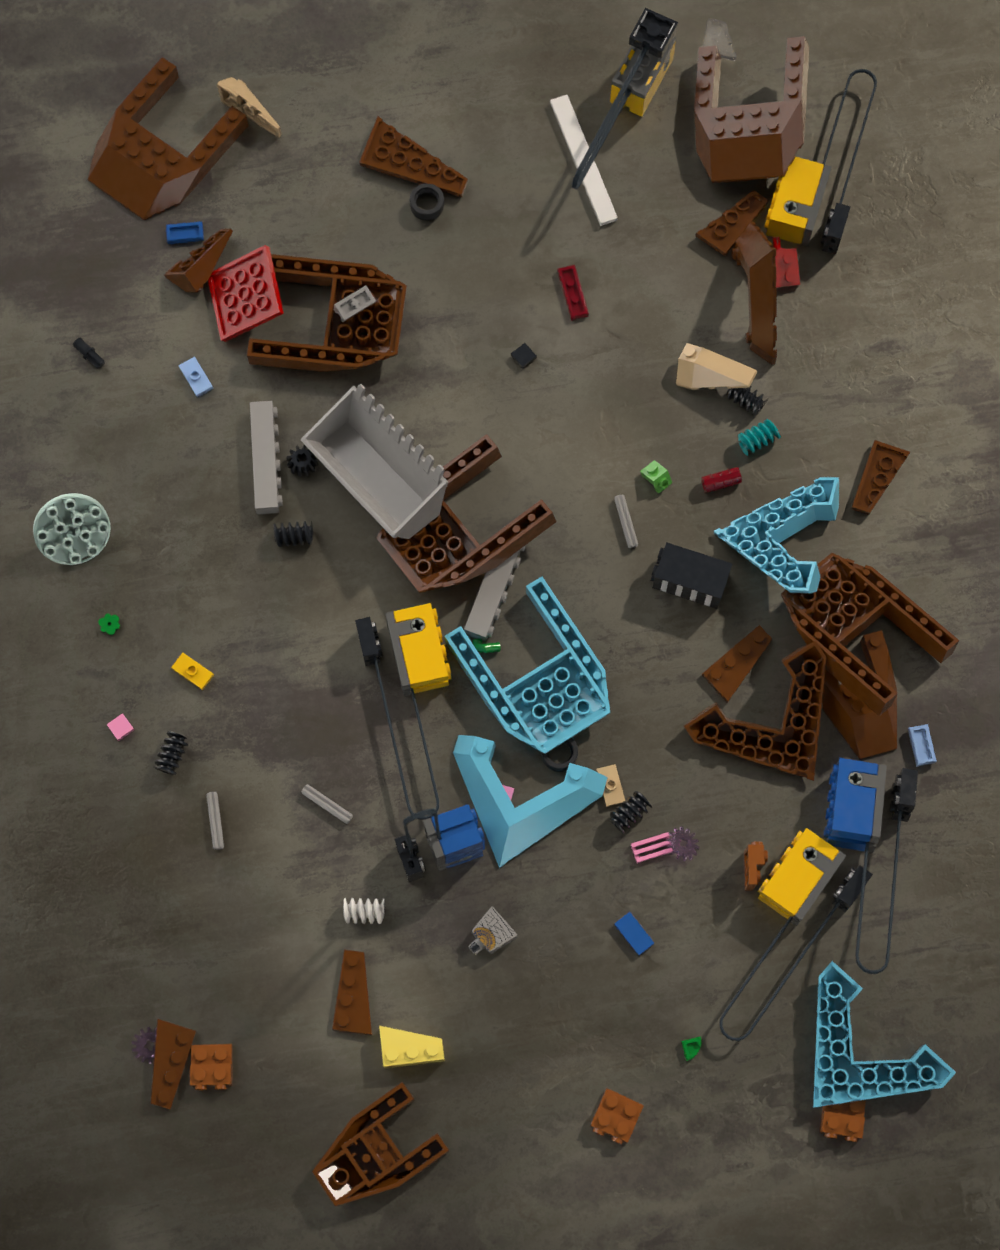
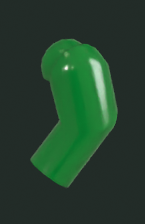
M474 639L472 641L478 652L494 653L501 650L499 642L482 644L481 639Z

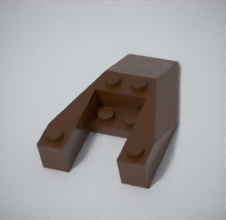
M882 630L863 635L860 643L868 667L897 692L889 651ZM825 669L822 709L859 760L896 750L897 696L892 706L882 715L878 716L843 684H839V681Z
M403 1082L352 1117L312 1171L335 1206L397 1188L450 1152L438 1133L405 1157L402 1156L382 1124L415 1101Z

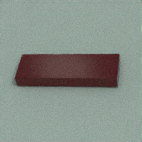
M575 265L558 268L557 273L571 321L588 317L589 312Z

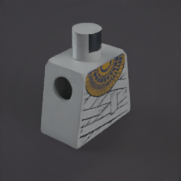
M492 906L472 930L476 940L468 947L475 955L483 948L489 954H492L515 940L517 933Z

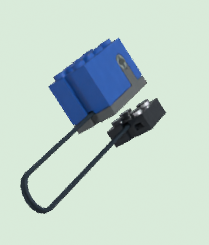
M839 758L837 765L834 764L829 778L831 790L828 792L827 802L830 803L829 808L826 810L825 820L828 821L824 829V838H827L826 842L834 847L865 851L855 958L858 967L862 971L869 974H878L883 972L889 963L901 821L908 822L911 812L915 808L918 770L902 768L900 775H896L895 783L892 784L891 794H894V799L890 803V812H893L892 820H898L886 961L882 968L870 970L865 968L859 960V947L868 852H874L876 843H878L881 835L887 765Z
M469 804L440 815H437L435 809H426L414 813L403 820L406 835L394 840L409 883L423 878V872L426 869L422 856L417 857L416 853H419V848L415 838L411 839L407 824L420 817L434 815V817L423 820L428 844L437 869L440 872L446 870V868L448 869L483 856L485 837L482 828H478V818L474 808L470 809Z

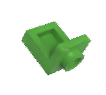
M655 460L640 471L641 475L653 484L657 493L662 492L672 484L668 470Z

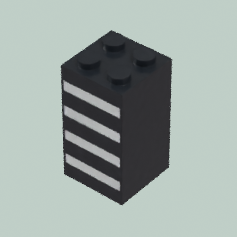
M666 542L665 548H660L658 559L650 580L653 582L652 588L718 609L732 563Z

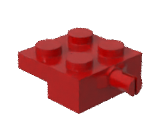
M780 237L772 238L773 247L776 248V288L800 285L797 248H781Z

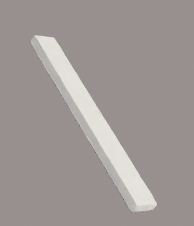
M564 95L550 100V104L578 169L589 146L568 95ZM594 161L583 180V185L598 222L602 226L617 221L618 217Z

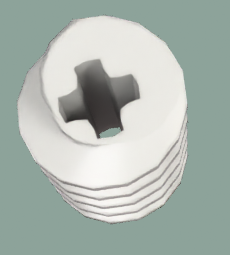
M344 898L343 912L346 923L349 924L351 918H353L355 924L358 923L359 918L363 924L366 923L367 918L370 924L374 923L375 918L378 924L382 923L385 910L384 899L381 904H379L378 899H375L374 903L371 904L370 899L367 898L366 903L363 904L362 899L359 898L358 903L355 904L354 898H351L350 903L347 904L346 898Z

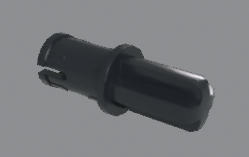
M81 337L74 341L73 347L83 355L85 360L87 359L97 369L103 367L105 361L95 352L94 347H90Z

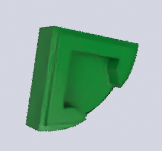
M701 1036L681 1041L686 1061L693 1059L698 1054L702 1042Z

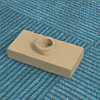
M616 764L596 769L598 773L608 777L603 793L606 807L622 804L625 798Z

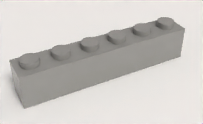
M272 401L250 402L255 510L257 515L280 513L279 507L283 506L282 495H279L278 489L282 488L281 477H278L277 471H281L280 460H277L276 454L280 453L279 442H276V436H279L278 424H275V418H278L277 407L273 406Z
M527 545L496 568L486 572L464 628L467 636L481 639L484 642L487 641L488 637H492L495 628L492 626L493 622L499 619L501 609H499L500 604L506 601L508 592H506L507 586H511L515 575L512 573L514 568L518 569L521 558H519L520 552H524Z

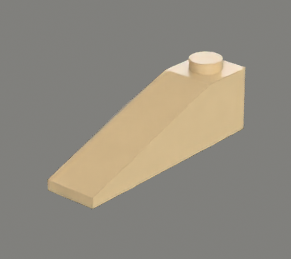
M230 77L217 83L222 103L229 107L233 105L246 114L248 119L280 138V126L243 81Z
M687 343L678 359L676 384L691 390H699V388L709 387V389H716V387L749 388L757 374V370L703 347Z

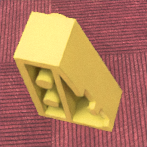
M379 1026L383 1067L385 1069L445 1061L441 1038Z

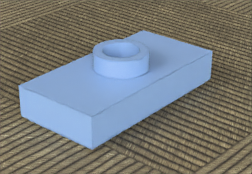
M195 357L178 365L196 397L213 389Z
M928 724L909 727L908 733L916 766L936 763Z

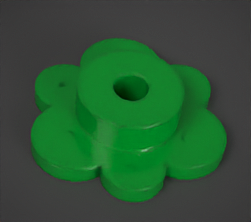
M107 613L104 618H100L98 624L101 626L100 630L103 633L107 632L109 635L115 634L116 629L120 628L117 615L111 616Z

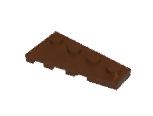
M753 190L738 201L730 210H726L719 218L711 221L707 227L699 230L696 233V237L723 256H726L735 245L739 236L768 204V200Z
M874 440L851 509L869 515L910 452Z
M760 625L757 626L704 671L702 676L728 703L768 647L772 638Z
M344 950L332 1030L372 1035L364 952Z
M157 1019L150 1104L170 1110L196 1031Z

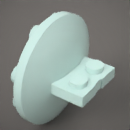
M77 493L64 494L51 499L39 510L33 524V536L38 549L45 557L59 564L76 565L91 560L103 550L110 536V520L104 507L92 497Z

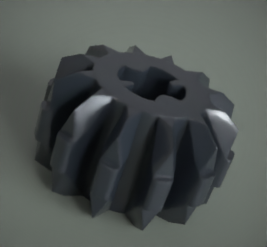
M297 445L296 451L290 449L291 455L287 456L286 459L288 461L287 467L292 468V474L298 472V476L301 477L303 473L309 476V470L315 472L314 466H318L317 457L309 449L307 450L305 445H303L302 449Z

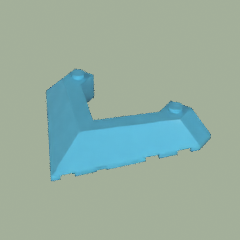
M820 477L814 480V484L806 488L802 486L790 492V496L782 500L778 498L752 511V513L730 522V526L713 531L715 535L790 593L817 592L820 581L817 562L797 561L787 553V550L780 543L817 520H836L839 509V477Z
M458 735L453 751L499 868L561 826L572 816L584 810L595 800L601 798L608 777L589 768L569 763L564 782L515 808L491 765L496 747L494 741L477 736Z
M832 961L819 975L813 1107L943 1088L956 1072L925 1044L909 1060L854 1062L850 1003L863 988Z

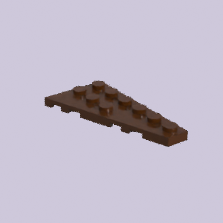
M377 116L360 159V166L420 185L426 183L433 184L439 187L442 192L462 198L468 183V179L452 167L446 166L439 158L429 154L422 146L406 135L403 136L396 131V128L391 125L389 126L383 122V119Z

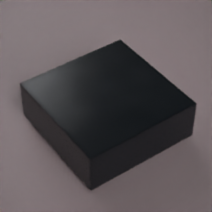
M526 343L511 353V357L522 369L537 358V355Z

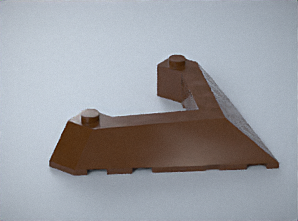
M751 222L736 240L735 246L732 248V258L736 259V265L743 266L748 276L749 329L745 333L746 343H749L751 351L773 365L777 359V350H773L777 341V327L773 325L775 317H777L776 248H773V244L768 241V238L756 226V223Z
M815 640L781 659L792 676L781 729L727 718L717 702L698 713L684 725L695 743L814 781L826 665L824 652Z

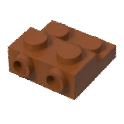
M751 842V845H747L744 851L745 891H753L756 885H758V882H760V871L768 862V851L764 850L763 842Z
M191 1045L190 1086L195 1087V1090H207V1086H215L216 1090L227 1089V1086H232L233 1045Z
M607 1088L590 1126L593 1127V1132L604 1136L606 1133L612 1136V1141L620 1145L623 1142L628 1143L644 1105Z
M866 1100L823 1106L820 1133H825V1137L837 1139V1136H844L845 1140L850 1142H857V1139H862Z

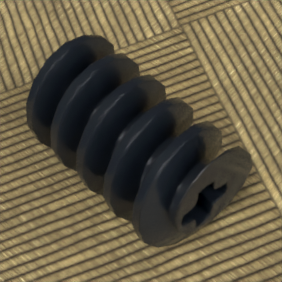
M751 385L749 388H729L727 398L729 400L734 398L735 404L740 402L741 408L747 405V412L753 409V416L759 414L768 401V398L765 401L763 400V393L757 396V389L750 392Z
M304 521L302 527H300L299 522H296L295 527L289 522L287 528H285L283 523H281L280 528H277L276 523L273 524L274 540L278 547L282 546L283 541L286 546H289L291 541L294 546H297L298 540L301 545H304L306 540L309 545H312L314 538L312 521L310 526Z
M167 731L166 734L170 738L163 740L166 745L160 747L163 752L158 753L160 759L155 760V764L158 767L154 768L166 774L176 775L177 773L173 768L180 767L176 760L182 761L179 753H185L181 747L188 746L189 744L184 741L187 739L185 736Z
M638 791L633 793L634 798L632 796L627 798L628 803L626 801L622 802L623 808L620 806L616 807L617 813L610 812L612 824L622 834L625 833L624 826L628 829L631 828L630 821L634 824L637 823L635 816L642 819L641 811L647 814L648 810L646 807L652 808L649 801Z

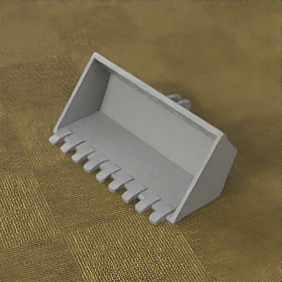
M362 384L358 385L357 388L352 386L302 437L301 441L392 538L401 537L409 539L440 514L445 489L448 481L443 477L444 468L441 465H438L436 469L433 467L434 457L429 454L425 458L423 456L424 447L419 444L415 448L413 446L414 437L408 434L405 438L403 436L404 427L401 424H398L396 428L393 426V415L388 414L385 417L384 406L379 404L375 407V397L369 394L366 398L364 396L365 387Z

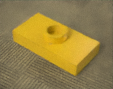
M182 653L171 667L175 672L202 691L214 676L212 672L185 653Z

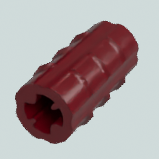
M735 467L701 477V483L704 492L708 493L742 483V477L739 468Z

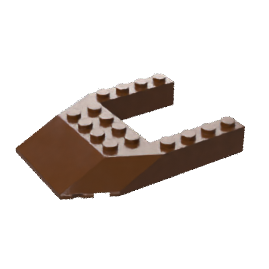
M805 36L787 38L783 101L718 107L721 55L716 45L699 47L694 106L696 151L712 183L784 177L787 173L789 165L795 159V154L804 144L809 46Z
M163 57L115 110L96 144L88 175L90 183L143 220L151 218L154 214L162 213L165 211L164 209L173 205H180L249 126L247 115L232 105L190 155L185 157L139 125V122L179 78L177 67Z
M271 254L277 281L332 287L324 345L318 346L249 338L247 351L249 364L326 372L359 369L398 355L407 285L396 281L392 276L386 275L371 264ZM367 286L376 302L342 322L340 315L334 311V304Z
M487 434L443 466V477L448 481L445 489L439 516L409 539L401 537L392 538L384 528L380 530L376 537L419 593L461 584L496 568L557 522L553 512L541 499L479 545L444 502L446 498L502 457L498 447Z
M831 553L817 564L820 573L817 592L790 593L784 590L781 596L797 631L805 643L809 644L816 640L826 656L825 669L880 716L892 706L898 693L846 649L845 645L882 615L886 616L940 663L953 654L959 640L873 567L868 565L864 567L855 564L854 560L844 559L839 555Z

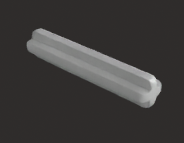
M623 494L617 495L614 499L628 548L632 549L638 546V541L625 496Z
M306 784L302 789L303 795L344 823L348 824L352 820L353 815L310 785Z
M216 792L207 793L212 843L213 848L218 850L224 848L218 794Z

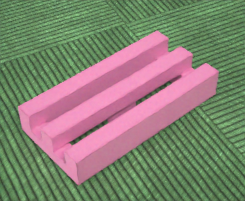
M668 832L631 844L636 863L675 851ZM666 839V841L651 845L639 850L636 849V847L646 845L658 840ZM668 845V849L643 857L638 855Z

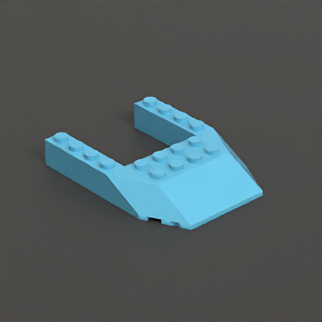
M540 577L526 586V594L564 649L562 653L502 689L461 626L445 635V643L487 707L506 732L546 754L610 714L605 669L544 578Z

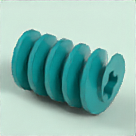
M766 419L763 423H758L757 427L752 426L751 430H745L744 434L739 433L738 442L742 452L748 456V449L754 453V446L761 449L760 443L767 446V439L773 443V436H776L777 439H780L781 436L773 422Z

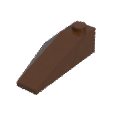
M231 228L220 229L203 242V247L192 250L189 253L191 256L184 262L179 260L164 276L185 292L200 291L212 274L233 230Z

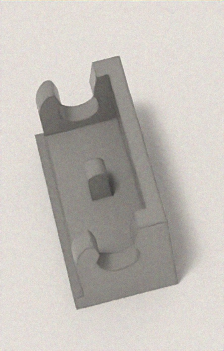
M364 286L334 304V311L340 315V319L343 322L372 305L376 300L367 286Z

